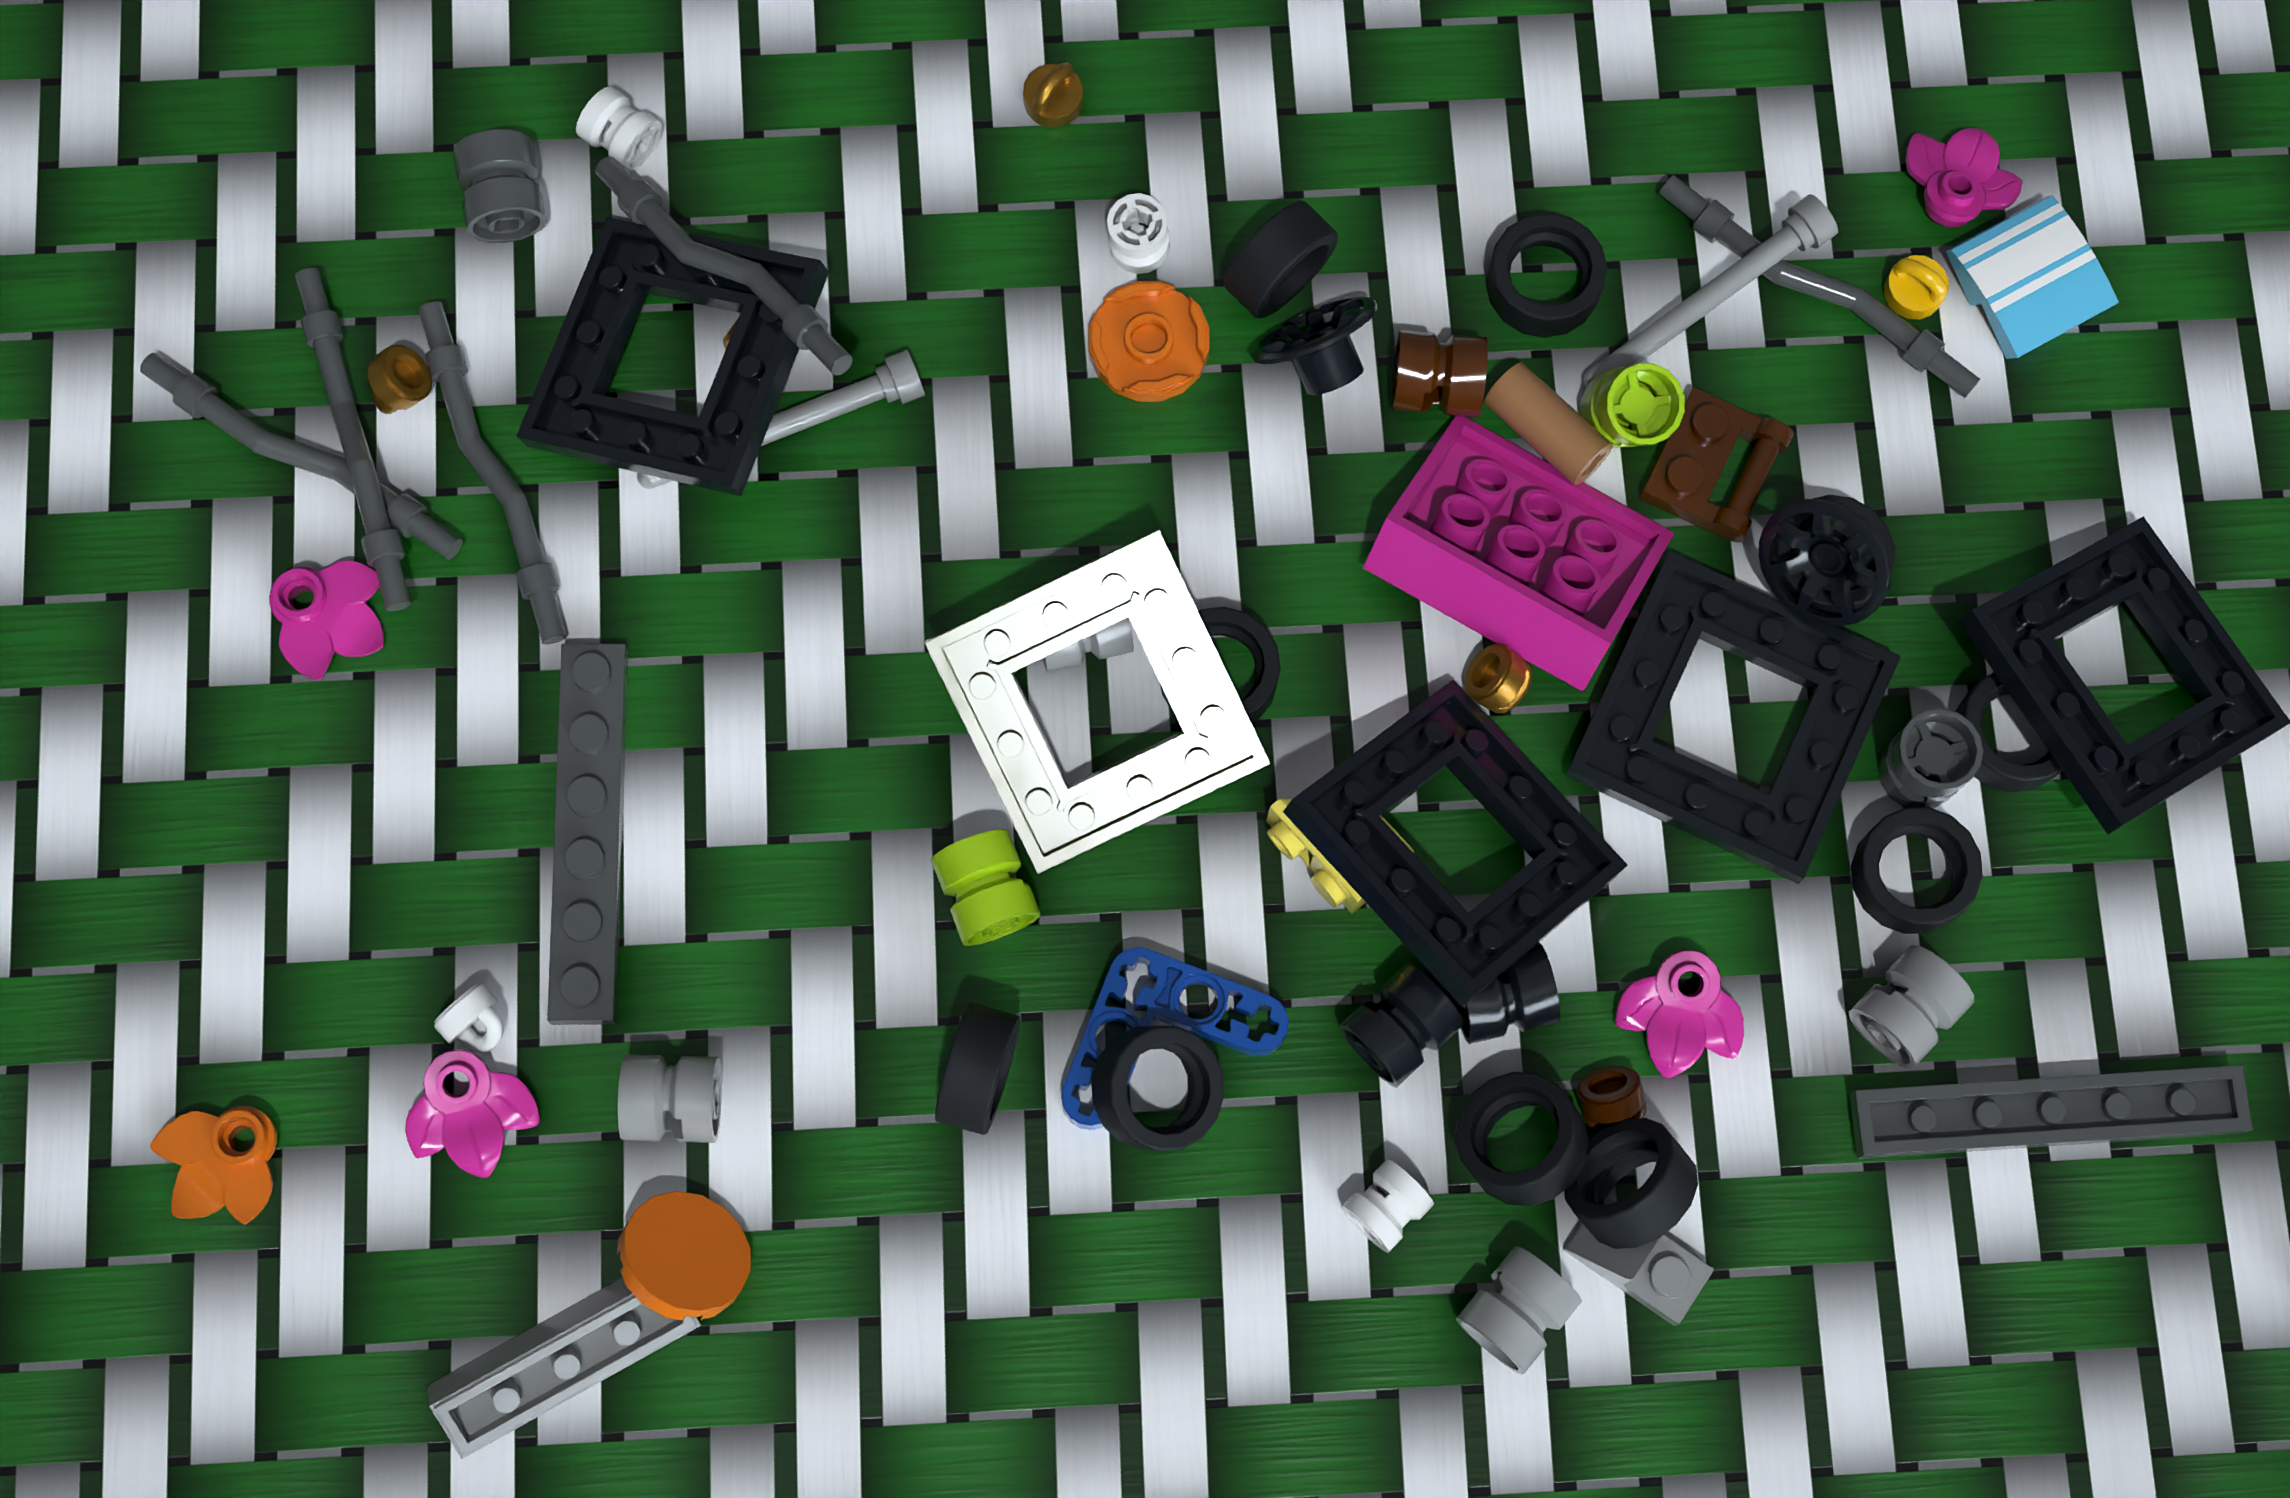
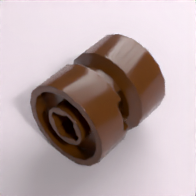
M1400 330L1397 338L1393 369L1392 410L1427 413L1432 405H1439L1444 415L1480 417L1487 373V337L1452 334L1446 343H1439L1436 335L1432 332Z

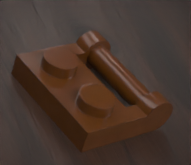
M1693 387L1685 402V413L1681 423L1668 438L1639 499L1723 539L1737 543L1743 542L1752 525V521L1748 517L1778 453L1787 451L1794 432L1781 421L1772 418H1760ZM1739 437L1755 446L1726 507H1718L1709 503L1708 500Z

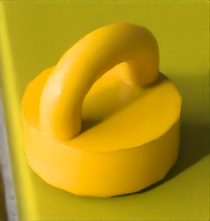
M1912 255L1899 260L1891 269L1884 283V297L1888 306L1896 314L1907 319L1920 320L1931 316L1940 308L1949 291V279L1944 268L1937 261L1920 255Z

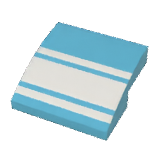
M2053 195L2042 198L1946 250L1969 304L1982 305L2006 359L2019 358L2119 303L2107 276L2089 244Z

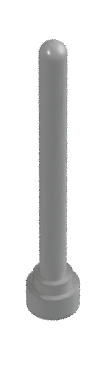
M1808 194L1788 209L1789 217L1782 221L1783 229L1589 369L1583 379L1585 387L1602 372L1641 363L1798 248L1804 251L1810 246L1814 249L1822 246L1838 234L1837 224L1830 211L1816 196Z
M906 349L884 358L885 365L875 368L876 375L774 414L761 446L886 398L888 403L899 399L903 405L925 396L908 350ZM637 472V480L644 488L652 489L672 481Z

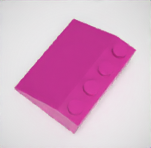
M1455 416L1386 517L1363 569L1491 641L1506 645L1522 656L1523 659L1584 692L1673 537L1674 532L1584 482L1574 486L1548 462L1464 416Z

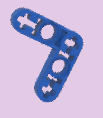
M1140 947L1126 949L1115 958L1110 966L1066 1077L1061 1095L1064 1114L1072 1124L1081 1129L1095 1130L1103 1128L1095 1108L1090 1116L1081 1114L1080 1101L1073 1097L1072 1094L1075 1089L1086 1091L1091 1084L1095 1068L1082 1066L1086 1057L1097 1063L1102 1051L1096 1045L1095 1037L1098 1029L1106 1022H1122L1131 1029L1133 1027L1152 1026L1154 1019L1191 1031L1200 1037L1244 1054L1260 1057L1273 1053L1285 1040L1289 1025L1287 1011L1278 1000L1265 993L1150 949ZM1138 963L1149 966L1148 978L1156 982L1153 988L1143 986L1135 1000L1134 1010H1146L1142 1020L1124 1008L1106 1007L1111 997L1122 1005L1127 992L1128 980L1119 975L1123 969L1134 971ZM1203 985L1212 990L1217 1000V1008L1212 1015L1199 1020L1190 1018L1183 1012L1179 999L1183 991L1189 986ZM1228 995L1240 999L1234 1011L1238 1014L1253 1018L1257 1014L1258 1009L1269 1012L1268 1023L1272 1027L1277 1028L1276 1034L1264 1033L1259 1042L1253 1041L1248 1038L1249 1027L1234 1019L1230 1021L1229 1032L1216 1028L1225 1016ZM1139 1057L1131 1066V1070L1126 1082L1127 1087L1129 1085L1130 1079L1132 1077Z

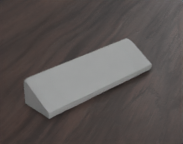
M622 1277L431 1383L427 1387L429 1407L459 1456L463 1459L701 1326L698 1317L686 1316L683 1321L669 1319L643 1306L626 1287Z

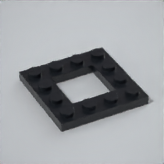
M607 217L516 437L527 447L742 496L799 348L783 332V322L748 286L681 263L643 224ZM689 234L696 242L760 263L800 304H808L815 309L829 274L828 269L821 260ZM647 294L740 313L699 417L605 396Z
M2144 516L1978 606L1959 621L2108 835L2290 724L2287 715ZM2123 602L2129 607L2197 703L2195 706L2127 745L2055 642L2060 637Z
M1669 551L1565 776L1799 884L1807 873L1901 656L1839 627L1825 626L1802 618L1787 608L1781 601ZM1698 639L1813 691L1768 794L1653 741Z
M1454 680L1450 681L1294 797L1283 811L1291 822L1462 1007L1614 880L1628 866ZM1446 768L1453 773L1533 859L1469 913L1381 819Z

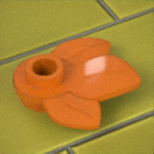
M238 1106L225 1111L219 1117L204 1112L191 1111L167 1124L152 1140L150 1149L154 1153L182 1166L177 1174L172 1194L171 1213L174 1217L182 1219L203 1218L218 1212L222 1207L226 1206L227 1210L237 1221L246 1225L264 1209L269 1201L273 1180L268 1161L272 1157L277 1145V1131L271 1118L261 1110L250 1106ZM244 1129H252L255 1135L253 1146L247 1151L238 1152L235 1147L237 1134Z

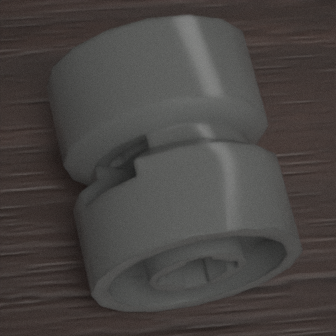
M492 129L464 137L455 145L453 157L457 180L460 188L464 190L465 198L462 208L466 230L470 237L477 241L488 243H507L535 235L544 228L547 222L539 184L534 182L538 176L533 143L528 135L511 129Z
M1942 708L1925 710L1913 717L1889 741L1881 752L1878 764L1881 785L1889 797L1903 807H1930L1934 809L1948 801L1959 789L1964 787L1981 767L1984 752L1981 737L1973 724L1957 712Z

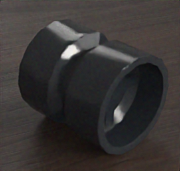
M1540 942L1464 1007L1452 996L1453 1004L1463 1019L1464 1025L1461 1027V1031L1468 1044L1503 1037L1507 1032L1508 1026L1515 1024L1522 1032L1556 1025L1560 1022V1006L1556 982L1547 953Z
M1407 963L1380 987L1381 1001L1379 1003L1366 1000L1339 1026L1342 1035L1358 1056L1381 1079L1395 1088L1402 1084L1423 1064L1422 1050L1424 1048L1437 1051L1464 1025L1460 1013L1443 991L1422 971Z

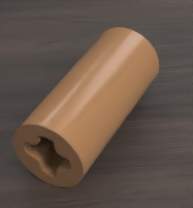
M1519 362L1507 370L1493 385L1485 398L1484 404L1574 486L1581 484L1590 477L1604 462L1613 448V444L1523 362Z

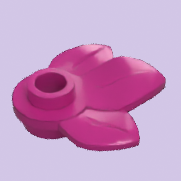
M1962 129L1952 135L1947 144L1927 135L1915 133L1906 149L1905 162L1907 171L1918 183L1925 187L1924 200L1927 214L1935 222L1946 227L1963 226L1975 219L1982 210H2004L2010 207L2018 198L2023 184V180L2017 175L2006 170L1997 169L2000 158L1999 146L1995 139L1983 129Z
M347 560L338 561L321 571L308 567L293 568L284 572L276 579L270 590L269 604L274 616L282 623L279 648L285 659L297 672L309 679L318 681L326 673L334 652L344 657H363L378 652L383 648L384 632L382 624L373 610L365 604L379 589L377 573L362 563ZM302 592L313 593V602L309 607L305 609L294 608V599L298 594Z
M1695 950L1676 951L1660 963L1656 975L1633 981L1620 996L1616 1009L1615 1025L1617 1027L1631 1031H1646L1649 1056L1656 1069L1665 1078L1674 1077L1690 1068L1702 1055L1705 1047L1720 1056L1731 1059L1736 1058L1744 1038V1019L1740 1006L1729 995L1720 990L1721 977L1715 963L1708 956ZM1694 971L1700 978L1699 988L1692 994H1682L1678 989L1680 976L1685 972Z
M456 1049L440 1054L428 1066L423 1081L425 1094L409 1110L406 1118L405 1132L408 1144L415 1158L430 1156L445 1147L449 1157L460 1169L481 1178H488L501 1156L504 1142L503 1130H522L535 1127L540 1123V1115L535 1098L526 1084L517 1076L503 1072H489L487 1065L479 1056L467 1050ZM454 1071L464 1073L469 1079L468 1091L462 1095L449 1093L444 1085L447 1074Z

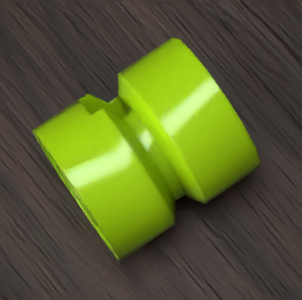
M1638 363L1602 372L1586 386L1581 398V416L1613 444V448L1653 445L1668 439L1679 427L1685 413V395L1680 382L1668 369L1651 363Z
M997 829L975 834L945 847L931 858L943 894L957 897V901L950 911L963 945H978L1002 938L1025 928L1040 917V911L1028 883H1024L1022 879L1014 878V875L1021 867V862L1009 830Z

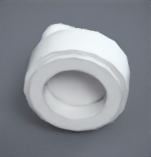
M477 983L436 1018L434 1028L449 1044L459 1038L469 1049L476 1052H487L497 1046L503 1034L502 1022L492 1009L498 1002V999L483 983ZM478 1020L486 1027L484 1036H479L471 1028Z

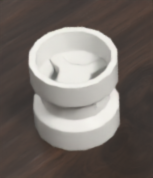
M608 86L597 92L582 110L577 121L576 133L589 145L595 148L604 147L608 150L609 157L615 158L629 172L642 165L651 155L659 142L663 127L662 123L644 110L636 112L630 107L628 97L616 88Z
M1141 193L1129 194L1117 200L1111 207L1107 217L1110 251L1114 261L1125 271L1135 274L1149 273L1159 268L1167 259L1170 249L1166 210L1158 200ZM1139 222H1140V223H1144L1145 225L1148 226V228H1146L1145 226L1140 225Z
M1387 1159L1373 1173V1184L1365 1192H1355L1341 1208L1349 1220L1370 1241L1383 1251L1389 1253L1403 1238L1402 1228L1410 1220H1420L1434 1205V1202L1414 1178L1399 1165Z

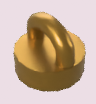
M1070 63L1046 64L1036 68L1028 75L1023 91L1026 112L1034 122L1044 127L1053 128L1068 125L1078 117L1083 105V86Z
M391 345L374 356L368 364L367 376L372 388L374 404L384 414H392L397 410H407L425 399L431 391L432 378L428 366L422 357L404 345Z
M1498 643L1490 645L1480 651L1471 661L1466 671L1465 691L1470 699L1496 713H1506L1515 708L1527 694L1532 683L1533 670L1527 660L1523 659L1522 656L1506 645Z

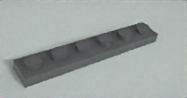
M561 644L547 1021L551 1025L617 1024L629 653L625 644Z
M2243 1065L1855 1090L1849 1094L1857 1159L2243 1134L2253 1130Z

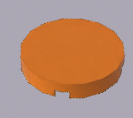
M1136 281L1115 289L1104 299V303L1098 308L1096 314L1094 313L1089 324V358L1098 378L1114 393L1136 402H1162L1184 393L1200 378L1209 357V325L1200 305L1190 296L1187 298L1183 293L1175 291V286L1162 281Z
M681 1191L654 1195L634 1210L618 1238L617 1255L620 1251V1259L623 1264L620 1272L626 1287L643 1306L665 1318L683 1321L686 1316H702L700 1320L715 1317L734 1302L750 1274L751 1249L742 1226L723 1206L703 1195Z

